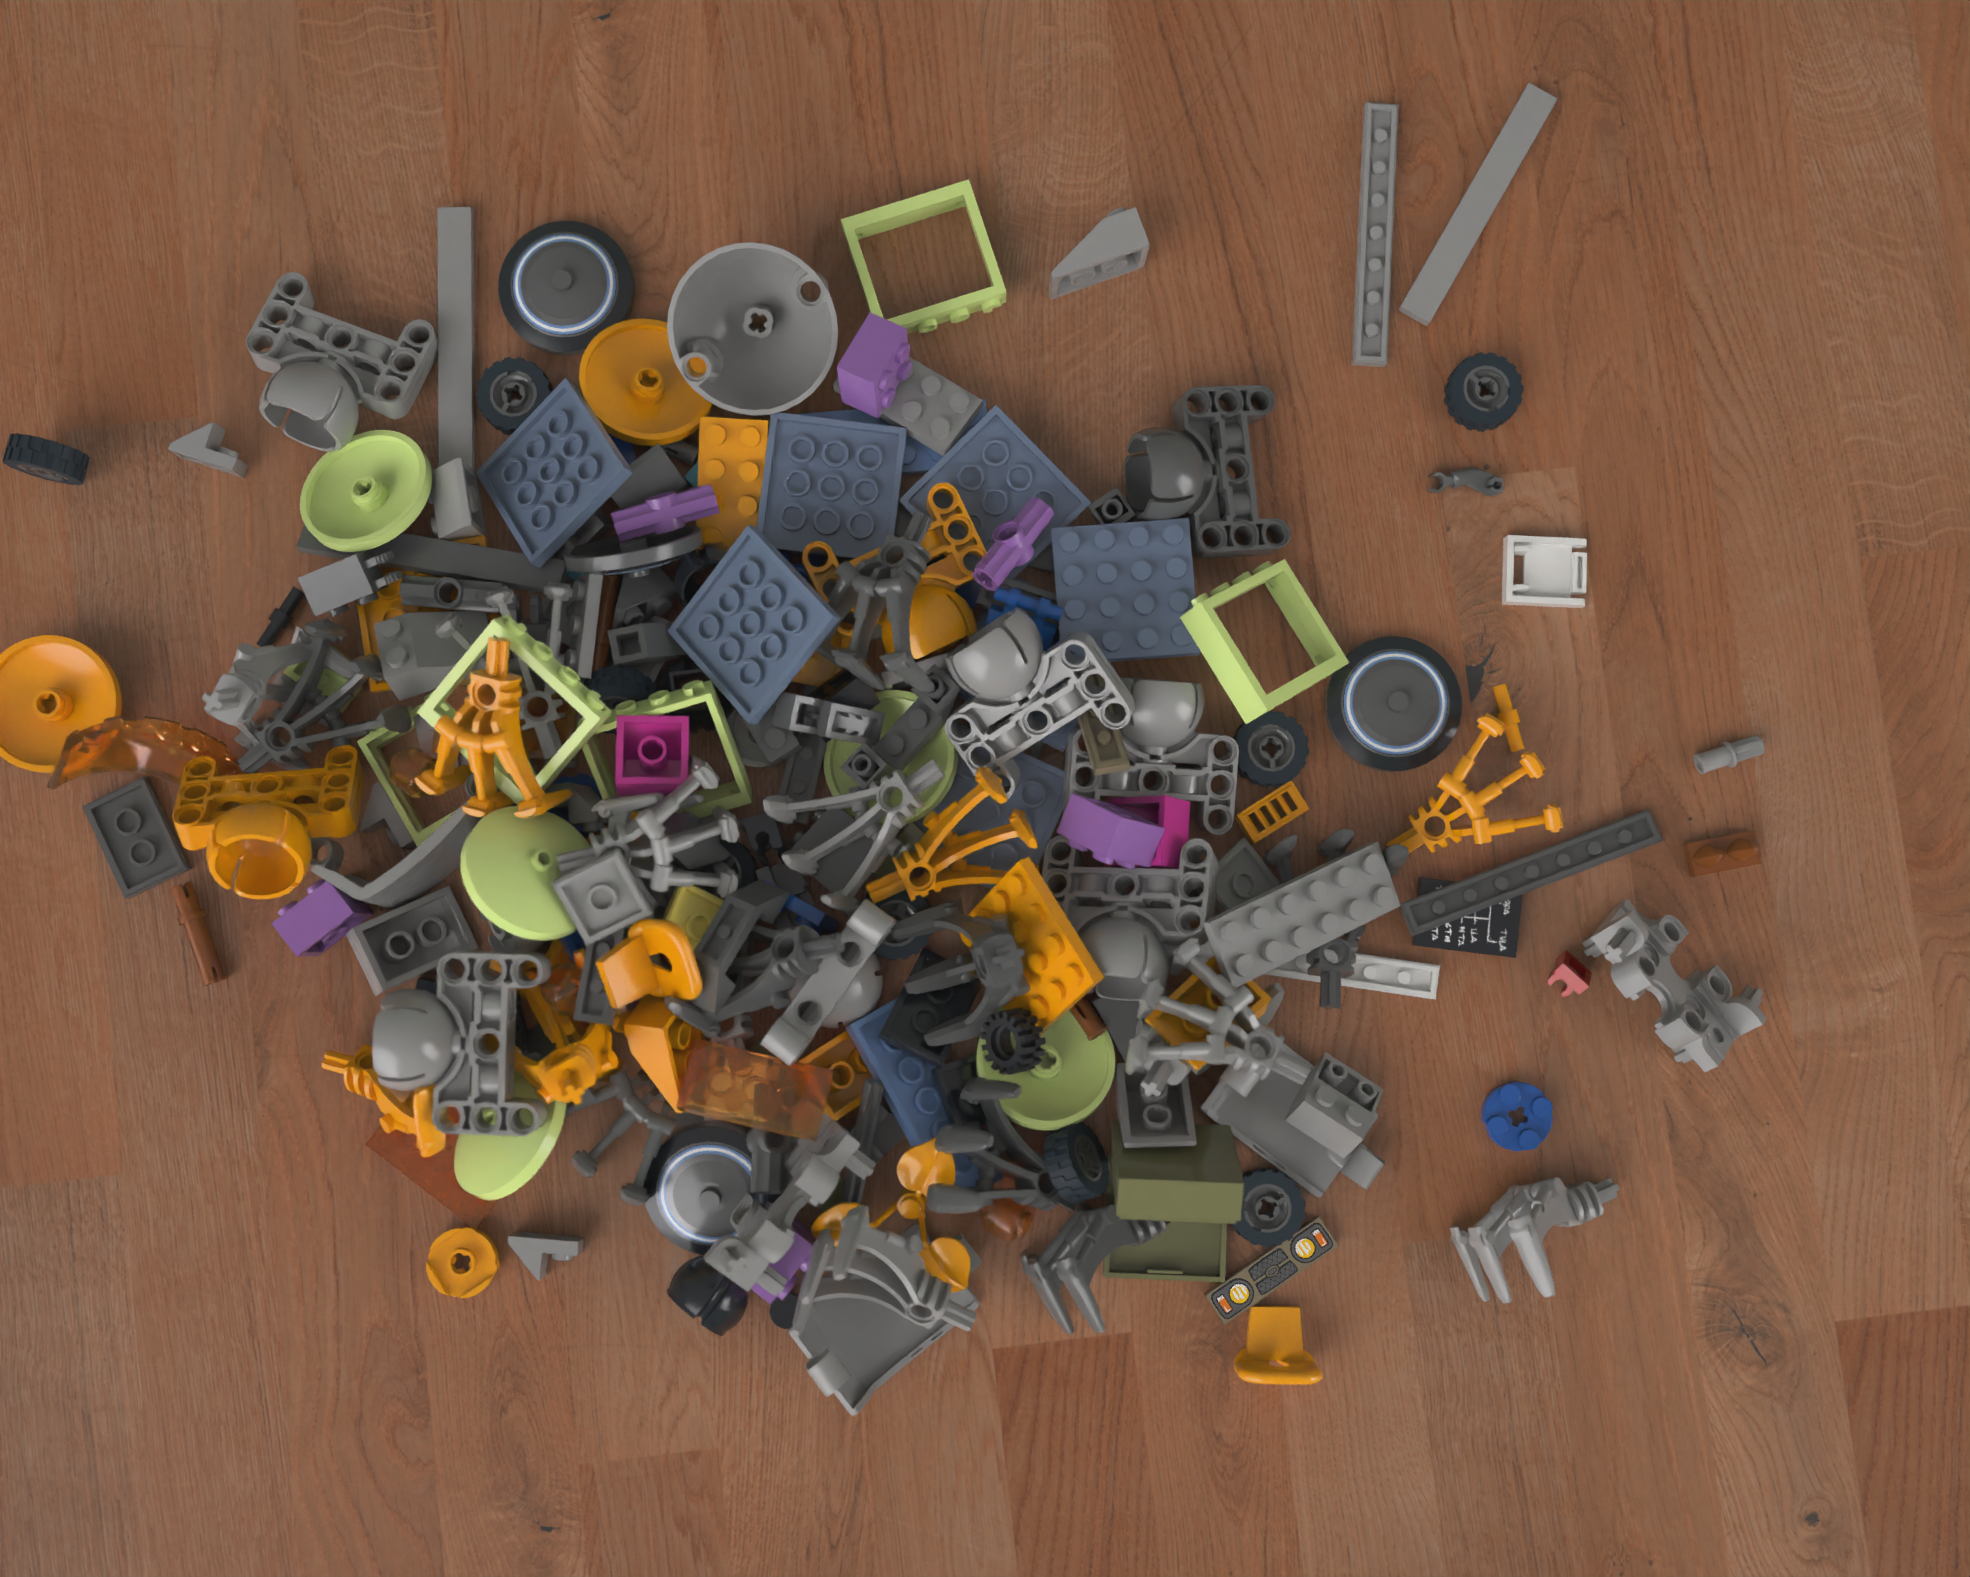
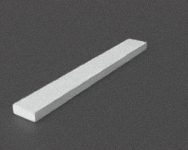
M1209 940L1200 946L1201 952L1197 957L1206 963L1214 955ZM1324 949L1326 959L1331 963H1338L1337 954L1331 949ZM1309 952L1265 973L1266 975L1320 982V976L1307 974V969L1311 966L1306 962V955ZM1355 953L1356 963L1351 965L1354 967V975L1341 978V986L1436 1000L1440 965Z

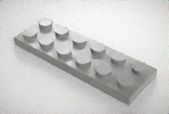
M1376 841L1368 842L1202 923L1221 975L1237 988L1401 905L1379 843Z

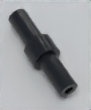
M293 586L280 608L275 607L269 616L270 623L257 641V645L260 647L273 645L282 629L287 630L294 619L291 615L304 597V592Z

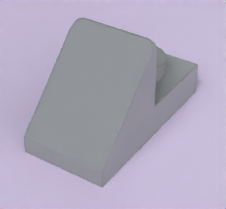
M215 422L209 423L171 442L168 447L169 451L180 458L241 478L245 477L248 465L238 459L239 453L220 446L225 429Z
M380 781L375 783L371 790L360 832L370 834L388 824L389 827L386 828V833L395 846L400 845L401 848L405 849L414 848L416 844Z
M515 1231L508 1236V1244L538 1281L546 1276L548 1254H552L553 1260L571 1261L573 1256H578L584 1250L585 1237Z

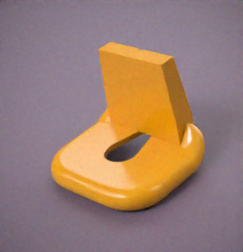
M651 918L636 921L629 928L628 937L596 961L611 1008L618 1009L648 993L657 997L671 996L692 1000L697 998L702 990V978L690 942L684 931L671 921ZM665 954L672 964V971L652 963L650 955Z
M1253 1305L1249 1308L1246 1348L1239 1351L1234 1359V1370L1240 1379L1257 1384L1305 1385L1321 1381L1323 1377L1321 1369L1316 1365L1313 1357L1303 1349L1299 1306ZM1271 1360H1276L1284 1366H1272L1270 1363Z

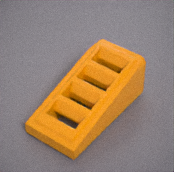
M1291 780L1239 812L1234 818L1250 844L1253 845L1309 810V807ZM1286 791L1297 807L1294 811H1291L1281 795ZM1273 799L1277 800L1286 814L1283 818H1280L1270 802ZM1265 806L1275 823L1270 825L1259 808ZM1253 812L1264 828L1260 832L1249 817Z

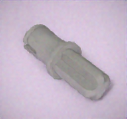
M1757 735L1733 743L1728 741L1722 742L1721 747L1695 754L1693 756L1694 765L1701 775L1724 766L1732 768L1737 765V762L1762 755L1765 752L1764 742Z

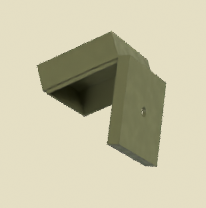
M1112 1121L1110 1153H1107L1109 1185L1106 1187L1105 1207L1115 1206L1116 1216H1119V1219L1169 1222L1165 1223L1166 1231L1145 1244L1137 1246L1123 1245L1108 1254L1103 1259L1102 1275L1104 1278L1225 1282L1227 1224H1236V1221H1241L1244 1181L1231 1125L1194 1124L1197 1139L1196 1146L1124 1148L1119 1121Z

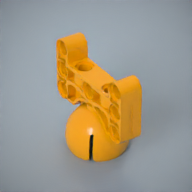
M944 482L934 485L926 498V508L933 522L921 546L930 554L929 562L941 556H944V559L927 566L924 574L920 576L921 579L913 594L910 608L909 635L911 654L915 662L931 658L957 645L960 639L966 640L977 632V623L973 611L967 602L955 592V589L975 580L972 575L973 571H969L964 566L963 558L967 555H975L981 560L987 552L958 491L951 484ZM938 493H945L951 499V506L945 509L937 507L934 504L933 496ZM952 524H960L966 531V537L962 540L953 539L949 535L948 527ZM814 541L809 543L803 550L802 564L812 587L828 603L829 599L824 594L823 587L828 582L837 583L840 578L836 573L839 563L828 544L822 541ZM879 548L849 562L856 567L862 560L877 556ZM813 551H822L827 556L828 561L822 567H814L808 561L809 554ZM886 604L876 626H882V642L887 654L894 652L892 625L888 620ZM856 605L848 613L854 615ZM839 625L835 633L842 638L849 639L852 637L853 629L844 630Z
M351 745L332 748L326 755L324 768L228 776L220 775L216 761L209 756H200L190 760L184 767L172 814V819L183 847L188 850H199L206 847L209 870L214 879L227 890L232 887L234 870L240 858L241 864L234 883V892L239 896L252 899H271L290 893L302 882L309 870L312 859L310 837L343 838L351 835L357 829L365 781L357 749Z

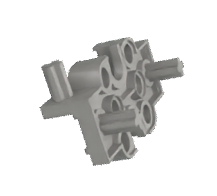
M1626 899L1611 910L1591 937L1582 942L1586 948L1584 953L1587 956L1592 955L1594 958L1604 953L1605 958L1613 964L1611 968L1612 980L1626 999L1630 997L1634 1001L1640 998L1645 993V990L1652 992L1660 1002L1662 1013L1654 1024L1657 1028L1654 1032L1668 1047L1672 1048L1675 1053L1674 1059L1677 1062L1682 1061L1685 1064L1694 1059L1704 1072L1719 1066L1720 1062L1726 1058L1729 1048L1739 1036L1763 1025L1767 1017L1758 1008L1762 1002L1761 996L1763 991L1760 988L1754 990L1748 985L1739 997L1731 998L1733 994L1731 982L1718 965L1702 973L1697 969L1691 972L1685 980L1680 978L1672 968L1670 955L1690 932L1672 915H1665L1657 920L1644 917Z
M806 1098L798 1108L794 1107L791 1111L793 1116L790 1126L796 1136L791 1138L790 1145L784 1154L783 1164L784 1168L788 1171V1179H790L786 1189L773 1204L769 1201L762 1204L752 1195L746 1193L730 1218V1223L736 1229L737 1236L726 1235L719 1238L703 1257L707 1263L747 1292L756 1282L774 1296L778 1292L781 1293L785 1288L784 1284L788 1278L769 1264L779 1261L795 1242L792 1238L795 1232L791 1228V1224L797 1212L808 1202L815 1207L819 1202L823 1205L835 1189L840 1177L839 1172L844 1166L864 1180L867 1175L870 1176L874 1171L872 1168L876 1165L875 1161L857 1149L861 1144L857 1139Z

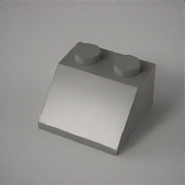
M462 458L453 459L432 470V487L428 501L430 504H434L435 516L431 517L434 536L447 541L481 535L487 537L478 476L475 471Z

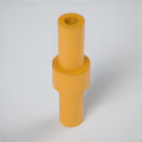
M1506 684L1495 686L1493 691L1500 712L1497 714V718L1505 723L1503 727L1505 728L1511 753L1523 750L1525 748L1517 724L1520 722L1518 711L1512 707Z

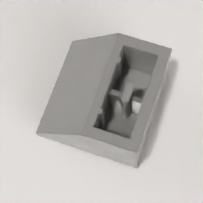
M1325 1052L1297 1093L1285 1121L1337 1155L1345 1158L1364 1140L1384 1089Z

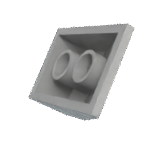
M1122 207L1109 212L1107 217L1103 218L1054 268L1050 275L1048 290L1050 300L1144 267L1150 244L1136 207L1128 210Z
M486 612L405 613L375 623L374 629L383 676L397 698L401 701L436 689L467 652L453 636L448 640L444 637L441 639L435 633V626L450 613L453 615L458 614L462 619L460 623L463 625L459 631L473 644L490 624ZM475 664L474 667L469 671V673L464 677V679L470 678L471 671L478 670L480 668Z
M450 886L357 925L346 933L375 996L436 969L440 959L448 953L462 950L473 951L479 948Z
M1116 1063L1115 1095L1124 1148L1196 1146L1197 1139L1188 1075L1177 1085L1166 1083L1158 1097L1154 1094H1151L1149 1097L1143 1093L1145 1088L1140 1086L1149 1070L1142 1066L1138 1067L1131 1075H1128L1126 1063Z

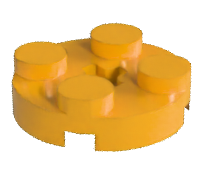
M475 1226L455 1227L438 1236L429 1249L428 1261L426 1262L428 1278L436 1290L444 1295L460 1298H469L482 1292L491 1284L500 1268L498 1251L494 1242L485 1232L480 1231ZM457 1253L470 1257L471 1261L468 1263L470 1269L468 1271L463 1267L459 1269L455 1267L454 1263L458 1261Z

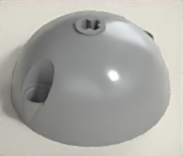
M754 242L734 243L717 248L704 255L680 279L672 295L668 310L667 332L669 346L674 361L684 379L707 401L737 414L752 416L770 415L785 411L801 403L823 382L832 366L837 350V315L832 298L828 292L829 287L826 278L820 273L815 272L794 254L769 244ZM807 281L817 283L821 289V295L815 299L807 297L803 292V284ZM754 313H757L759 317L762 314L766 316L765 328H762L761 324L757 327L753 324L752 321L756 317ZM693 357L703 359L706 363V372H695L690 366V359Z

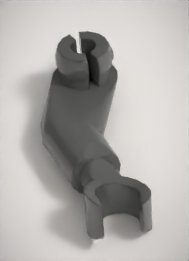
M1476 467L1451 471L1448 475H1444L1441 472L1428 475V477H1436L1439 481L1437 489L1427 488L1429 493L1441 492L1448 486H1451V488L1467 486L1484 495L1493 497L1502 493L1505 486H1502V483L1505 482L1501 477Z

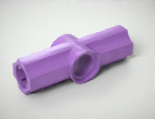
M710 483L678 493L669 491L647 498L646 502L612 511L611 515L619 541L621 542L652 532L661 534L677 530L685 526L687 522L720 512Z
M1031 497L1013 520L1002 523L994 530L992 538L995 543L972 572L977 583L984 586L986 590L996 591L1014 567L1027 563L1033 557L1034 548L1032 544L1054 516L1050 505L1044 503L1040 498Z

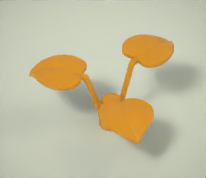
M937 1136L929 1141L913 1146L901 1156L897 1165V1175L900 1183L903 1185L899 1199L893 1201L888 1209L873 1222H870L869 1226L877 1228L895 1210H898L905 1218H917L920 1238L924 1247L918 1254L923 1258L927 1272L931 1276L951 1284V1293L968 1287L971 1261L966 1247L956 1238L941 1236L935 1238L931 1244H929L927 1239L926 1215L924 1213L927 1203V1189L930 1184L936 1183L954 1185L956 1175L952 1153L945 1154L935 1149ZM843 1202L828 1208L814 1221L811 1227L813 1236L817 1239L823 1229L830 1228L829 1235L834 1239V1247H837L842 1231V1219L847 1216L850 1209L863 1205L855 1202Z

